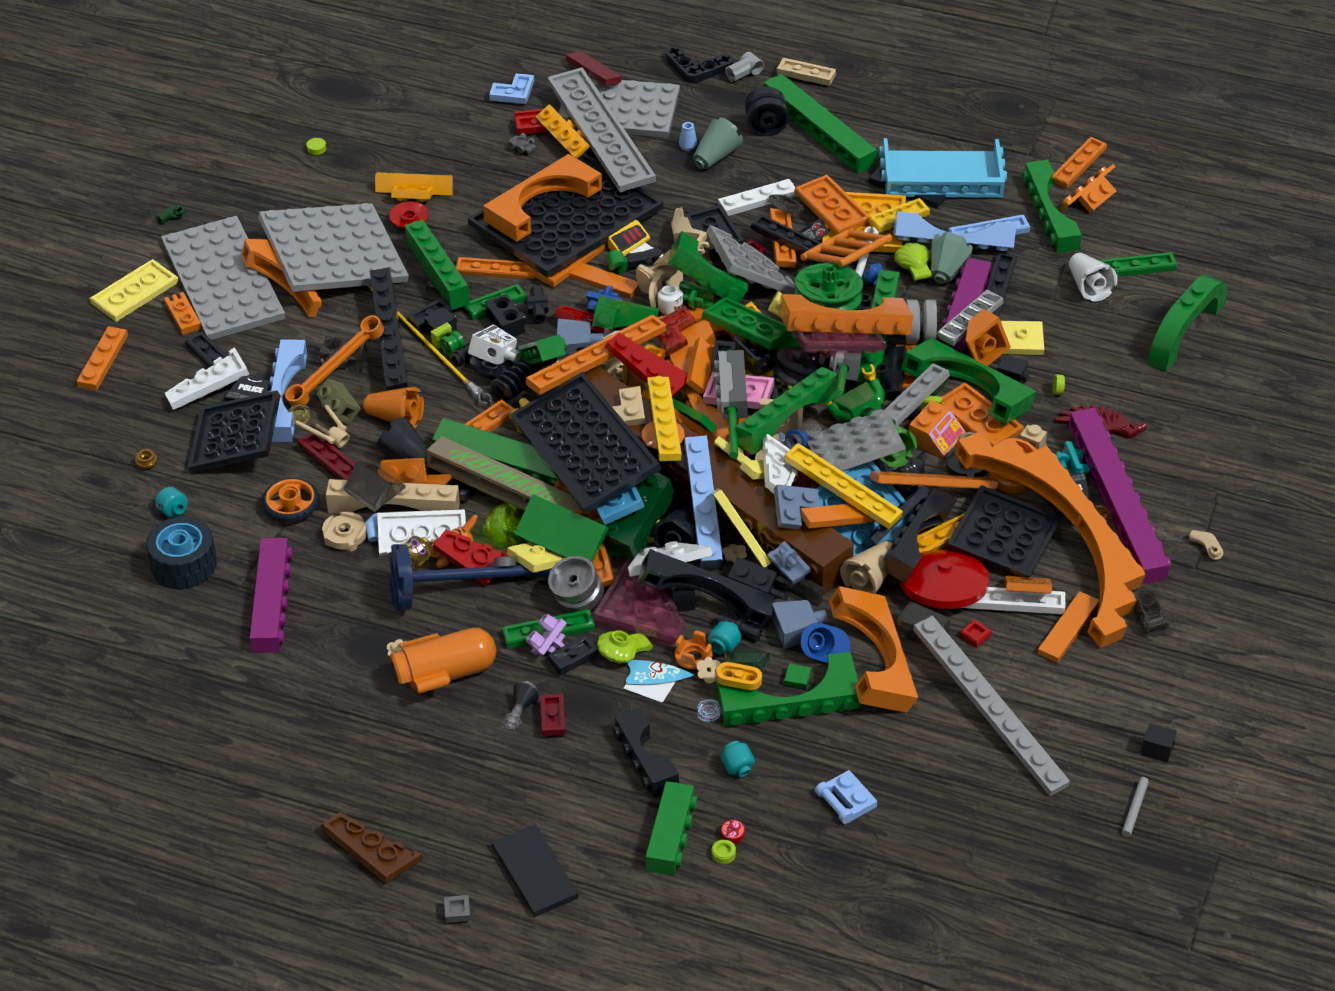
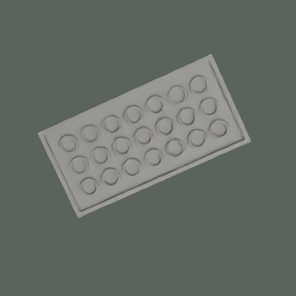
M237 216L161 236L165 250L201 323L202 330L211 340L286 319L285 312L267 276L251 267L245 266L241 257V251L244 241L248 237Z

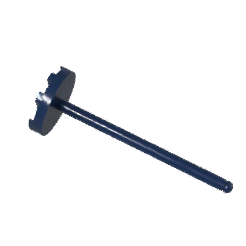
M406 543L392 544V553H389L391 578H389L392 605H395L396 611H410L413 598V582L549 575L551 569L533 573L523 565L412 571L410 552Z

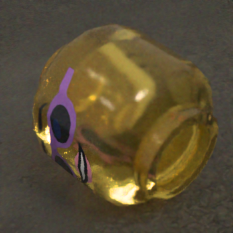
M413 535L403 543H406L409 548L413 568L420 567L431 557V543L427 538Z

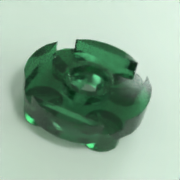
M725 651L724 661L742 665L743 662H751L752 667H766V662H770V652H765V656H761L759 651H733V656H729V651Z

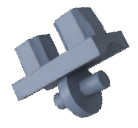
M785 541L777 549L767 554L768 558L792 584L798 583L810 572V567Z

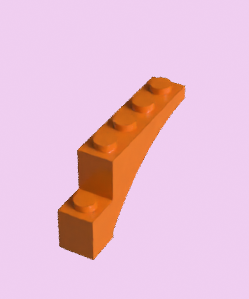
M245 239L241 251V257L245 266L259 271L281 285L298 301L308 317H316L318 309L321 308V298L318 297L316 291L292 292L268 240Z

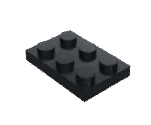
M721 204L685 214L693 229L706 232L711 225L731 234V238L742 245L744 243V239ZM707 234V239L710 246V256L718 254L715 251L716 248L714 247L713 243L710 242V238Z

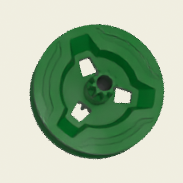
M833 263L815 264L801 270L795 278V295H802L806 300L814 304L833 309L855 310L862 302L863 280L856 271L844 266L841 268Z

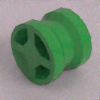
M455 330L450 332L448 337L443 336L440 338V346L448 356H451L454 350H459L465 346L464 339Z

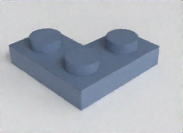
M778 484L774 487L777 523L780 528L799 530L802 526L800 509L820 507L818 489Z

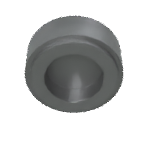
M514 556L494 557L493 559L494 567L516 565V557Z

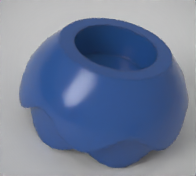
M880 263L872 264L870 269L863 273L862 280L864 284L875 285L877 283L879 270H883Z

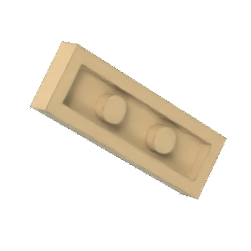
M783 58L777 67V74L830 86L836 76V69Z

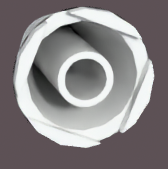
M1076 253L1070 258L1069 268L1081 295L1085 299L1097 302L1107 298L1112 293L1111 289L1113 286L1116 287L1117 274L1111 266L1083 253Z

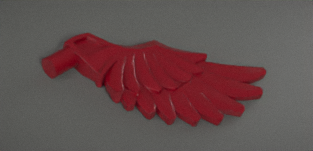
M1081 404V407L1071 406V411H1060V416L1062 417L1054 418L1055 423L1069 424L1071 412L1095 408L1098 415L1102 416L1104 428L1109 433H1117L1126 438H1133L1138 433L1147 429L1144 422L1134 425L1127 418H1123L1122 413L1113 412L1110 408L1106 410L1103 406L1097 408L1093 404L1090 407Z

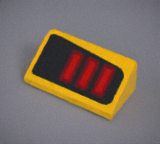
M634 220L608 237V248L611 251L619 250L625 256L650 240V236L637 220Z

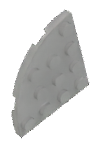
M711 225L708 227L706 232L710 242L716 248L715 251L721 257V261L726 266L729 274L742 276L751 283H754V281L758 282L763 287L776 289L782 294H795L796 286L788 276L784 278L778 272L780 268L770 259L745 242L742 245L731 238V234Z

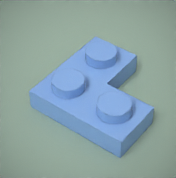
M516 73L512 85L493 83L489 94L490 100L527 104L534 84V75Z

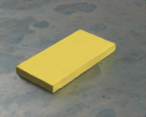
M152 259L92 296L90 302L117 322L179 283L176 275Z
M717 488L711 492L761 566L766 567L771 564V561L723 491Z

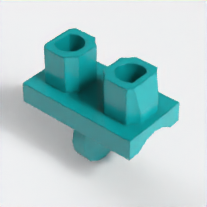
M1065 441L1063 451L1055 454L1058 461L1068 470L1070 475L1084 472L1086 477L1090 469L1088 464H1080L1083 459L1082 450L1074 449L1072 442Z

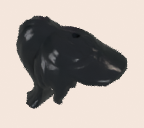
M922 452L915 459L906 456V460L910 461L911 464L903 465L902 467H891L890 470L883 463L877 467L881 472L925 474L926 453ZM892 484L904 499L914 490L918 489L919 486Z

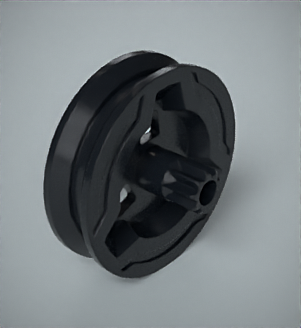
M808 344L807 348H783L777 352L779 363L775 365L773 372L784 383L795 386L821 367L833 371V369H829L831 354L821 351V347L817 344Z

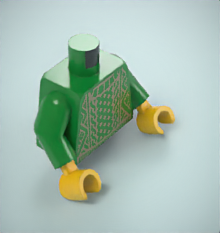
M870 364L872 371L869 373L865 372L864 368H862L864 378L870 380L869 383L865 382L843 394L841 398H836L833 402L830 401L826 404L828 411L836 421L841 423L850 422L855 417L868 416L875 410H882L881 405L884 403L885 392L879 380L875 378L876 372L872 364Z

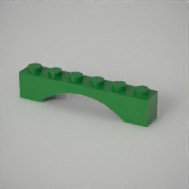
M1049 160L1027 162L1025 164V171L1022 172L1023 182H1026L1028 185V193L1033 197L1034 207L1038 208L1039 218L1044 222V230L1049 234L1050 244L1054 245L1057 253L1080 250L1082 234L1077 223L1060 213L1049 199L1048 192L1052 188L1054 173Z
M821 367L736 426L738 447L754 455L763 449V438L766 434L773 437L780 425L796 410L811 403L826 405L836 398L835 389L838 374Z

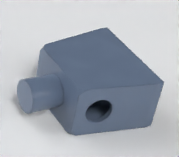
M558 319L557 335L560 334L561 338H564L567 345L565 352L568 354L575 350L581 351L603 340V333H591V324L589 322Z
M807 600L772 603V620L784 649L800 644L799 636L802 635L803 630L808 625L828 622L825 609L813 612Z

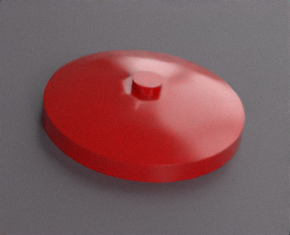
M951 550L921 552L922 557L907 582L903 583L899 580L901 589L912 600L926 606L943 609L972 605L985 596L989 587V573L980 561Z

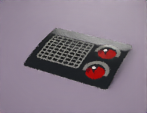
M820 219L798 231L817 241L830 233Z

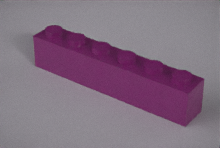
M968 258L966 265H962L960 270L961 279H957L955 287L957 291L952 293V305H948L946 314L948 318H944L942 327L986 291L991 273V262ZM966 336L954 346L939 338L937 340L963 354L966 353L968 347Z
M261 538L250 632L252 653H280V643L285 641V633L282 630V626H286V613H284V609H288V597L285 594L290 591V582L287 576H291V563H289V560H293V548L289 547L288 538Z

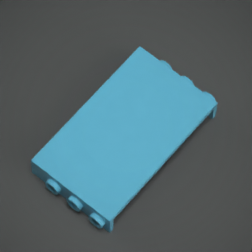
M883 138V146H879L880 170H882L881 181L885 182L886 194L905 195L906 197H915V195H946V197L1003 198L1007 172L1003 171L1005 170V159H1002L1003 147H1000L999 139H995L994 151H888L887 138Z

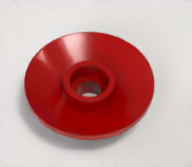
M410 201L394 206L389 216L393 225L405 229V225L415 221L424 220L426 222L429 218V211L423 204Z

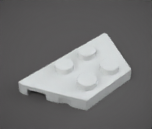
M674 541L666 543L665 547L646 548L643 553L637 554L629 565V576L632 577L640 574L642 561L650 549L678 560L689 562L712 556L711 547Z

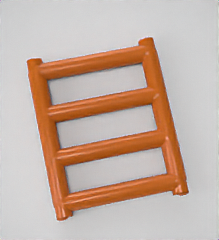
M849 228L800 255V258L803 261L808 259L833 263L842 268L892 240V236L890 234L880 235L856 231L853 228ZM847 238H855V239H861V240H867V241H873V242L870 243V242L858 241V240L847 239ZM834 245L852 247V248H857V249H859V250L848 249V248H842V247H837V246H834ZM821 252H824V253H830V254L841 255V256H846V257L843 258V257H837V256L826 255V254H820V253H821Z

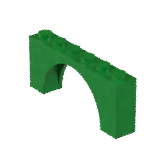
M933 338L924 341L905 353L901 370L916 378L933 363L949 370L950 376L967 380L984 389L993 399L989 416L1004 424H1008L1029 411L1032 407L1036 394L1035 390Z
M851 652L828 654L827 673L824 679L809 692L792 697H776L761 693L756 689L745 690L722 685L717 681L715 669V688L724 726H736L746 723L861 708L855 689L858 678Z

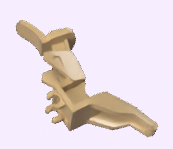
M682 207L675 209L674 217L671 221L674 241L681 231L699 241V254L712 265L707 233L691 227L688 218L684 217ZM670 250L659 258L653 267L647 268L641 264L636 270L639 288L642 292L649 295L650 305L654 308L657 307V295L663 288V284L666 286L674 285L679 288V283L683 281V273L668 264Z

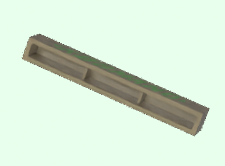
M443 436L427 449L428 467L443 474H451L452 478L524 511L532 494L573 512L581 508L571 494Z

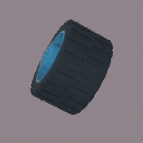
M190 517L167 519L156 525L147 536L146 549L151 572L160 584L169 588H191L203 583L214 573L215 566H217V557L213 535L207 524L199 519Z

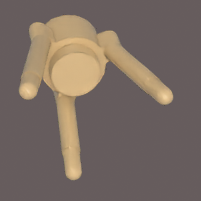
M325 405V409L338 427L334 426L328 431L319 424H316L315 427L321 431L319 432L299 421L295 422L296 425L325 439L330 444L336 445L338 448H342L350 438V435L345 432L347 427L341 423L328 405Z

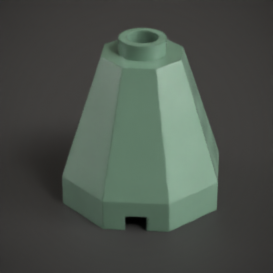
M949 232L943 233L940 237H938L939 234L934 235L930 249L932 278L939 284L949 283L960 272L962 265L965 266L967 259L971 257L973 249L970 244L969 247L965 244L966 239L964 237Z

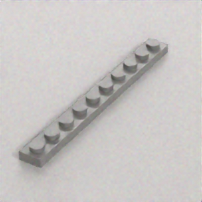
M934 616L915 624L913 631L1046 793L1052 796L1067 788L1070 780Z

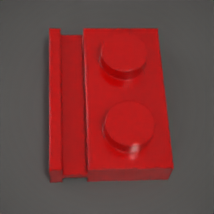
M543 109L514 112L517 135L521 133L549 132L536 118Z

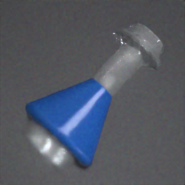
M814 423L809 424L805 432L798 429L789 430L785 435L786 447L792 449L799 443L806 448L808 436L814 431H822L820 426Z

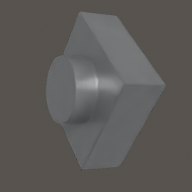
M469 895L444 897L446 923L471 921Z

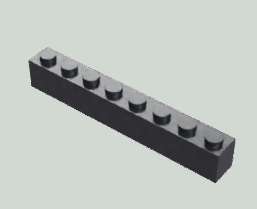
M390 267L371 270L370 278L375 313L384 327V332L379 337L386 389L389 391L409 387Z

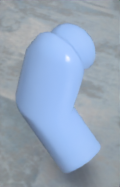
M374 513L365 522L370 542L378 540L377 513Z

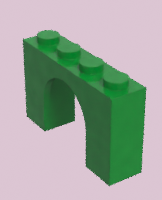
M681 231L671 246L668 264L720 297H727L739 303L748 290L749 281L739 275L733 276L708 263L698 252L699 241Z

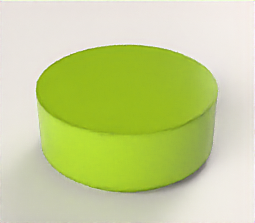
M312 138L306 144L308 153L312 155H320L326 151V142L321 138Z
M1055 374L1052 386L1053 395L1061 396L1065 388L1064 375Z
M719 840L713 844L712 858L715 862L728 864L735 859L736 847L731 841Z

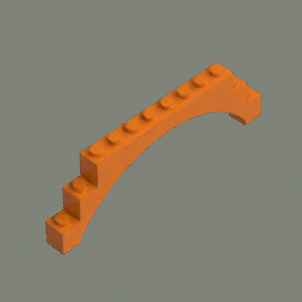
M981 432L958 440L955 455L966 469L973 467L990 471L1029 487L1055 505L1077 528L1094 559L1100 586V602L1097 617L1092 619L1087 632L1099 648L1121 640L1127 628L1122 617L1130 614L1133 610L1136 599L1132 590L1141 587L1145 577L1144 570L1131 556L1130 551L1124 547L1117 534L1107 525L1105 518L1097 512L1093 503L1087 499L1081 487L1074 482L1068 470L1061 465L1057 456L1051 452L1048 446L1025 454L1023 448L1014 439L992 447L989 440Z

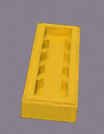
M918 198L869 216L868 222L876 228L878 233L894 228L896 211L918 213L921 217L930 215V209Z

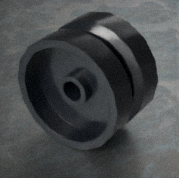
M760 87L753 90L745 100V113L747 115V124L752 132L761 136H772L780 133L786 127L789 115L786 99L781 91L773 87Z

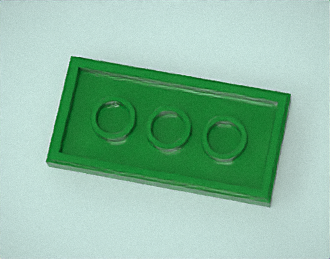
M727 297L722 298L702 312L703 319L770 350L793 333V331L787 330L784 323Z
M532 494L514 534L564 557L582 556L589 559L593 564L609 527Z

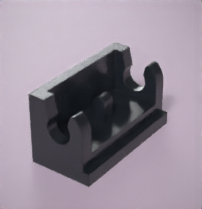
M738 335L732 337V342L737 344V350H744L745 367L754 376H760L773 370L772 358L768 354L764 357L750 343L749 339L744 338L741 342Z

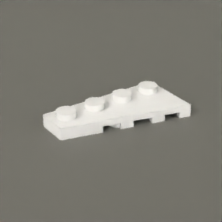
M235 347L229 351L230 355L224 359L219 357L214 360V365L207 370L202 368L196 372L193 379H185L165 392L172 409L183 407L195 399L202 398L208 393L238 381L242 376L249 375Z
M465 510L377 513L379 557L392 553V544L406 543L408 548H411V546L417 547L411 544V538L416 539L420 545L431 543V539L437 541L445 529L451 531L457 527H462L466 523Z

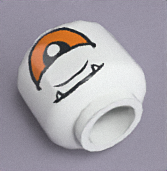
M667 285L658 292V309L662 314L676 315L684 309L683 292L676 286Z

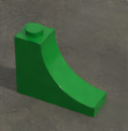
M599 296L592 325L611 330L615 327L631 326L651 315L658 317L659 309Z

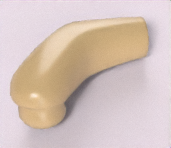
M1197 530L1191 531L1189 541L1203 545L1211 559L1219 560L1222 558L1223 549L1213 534Z

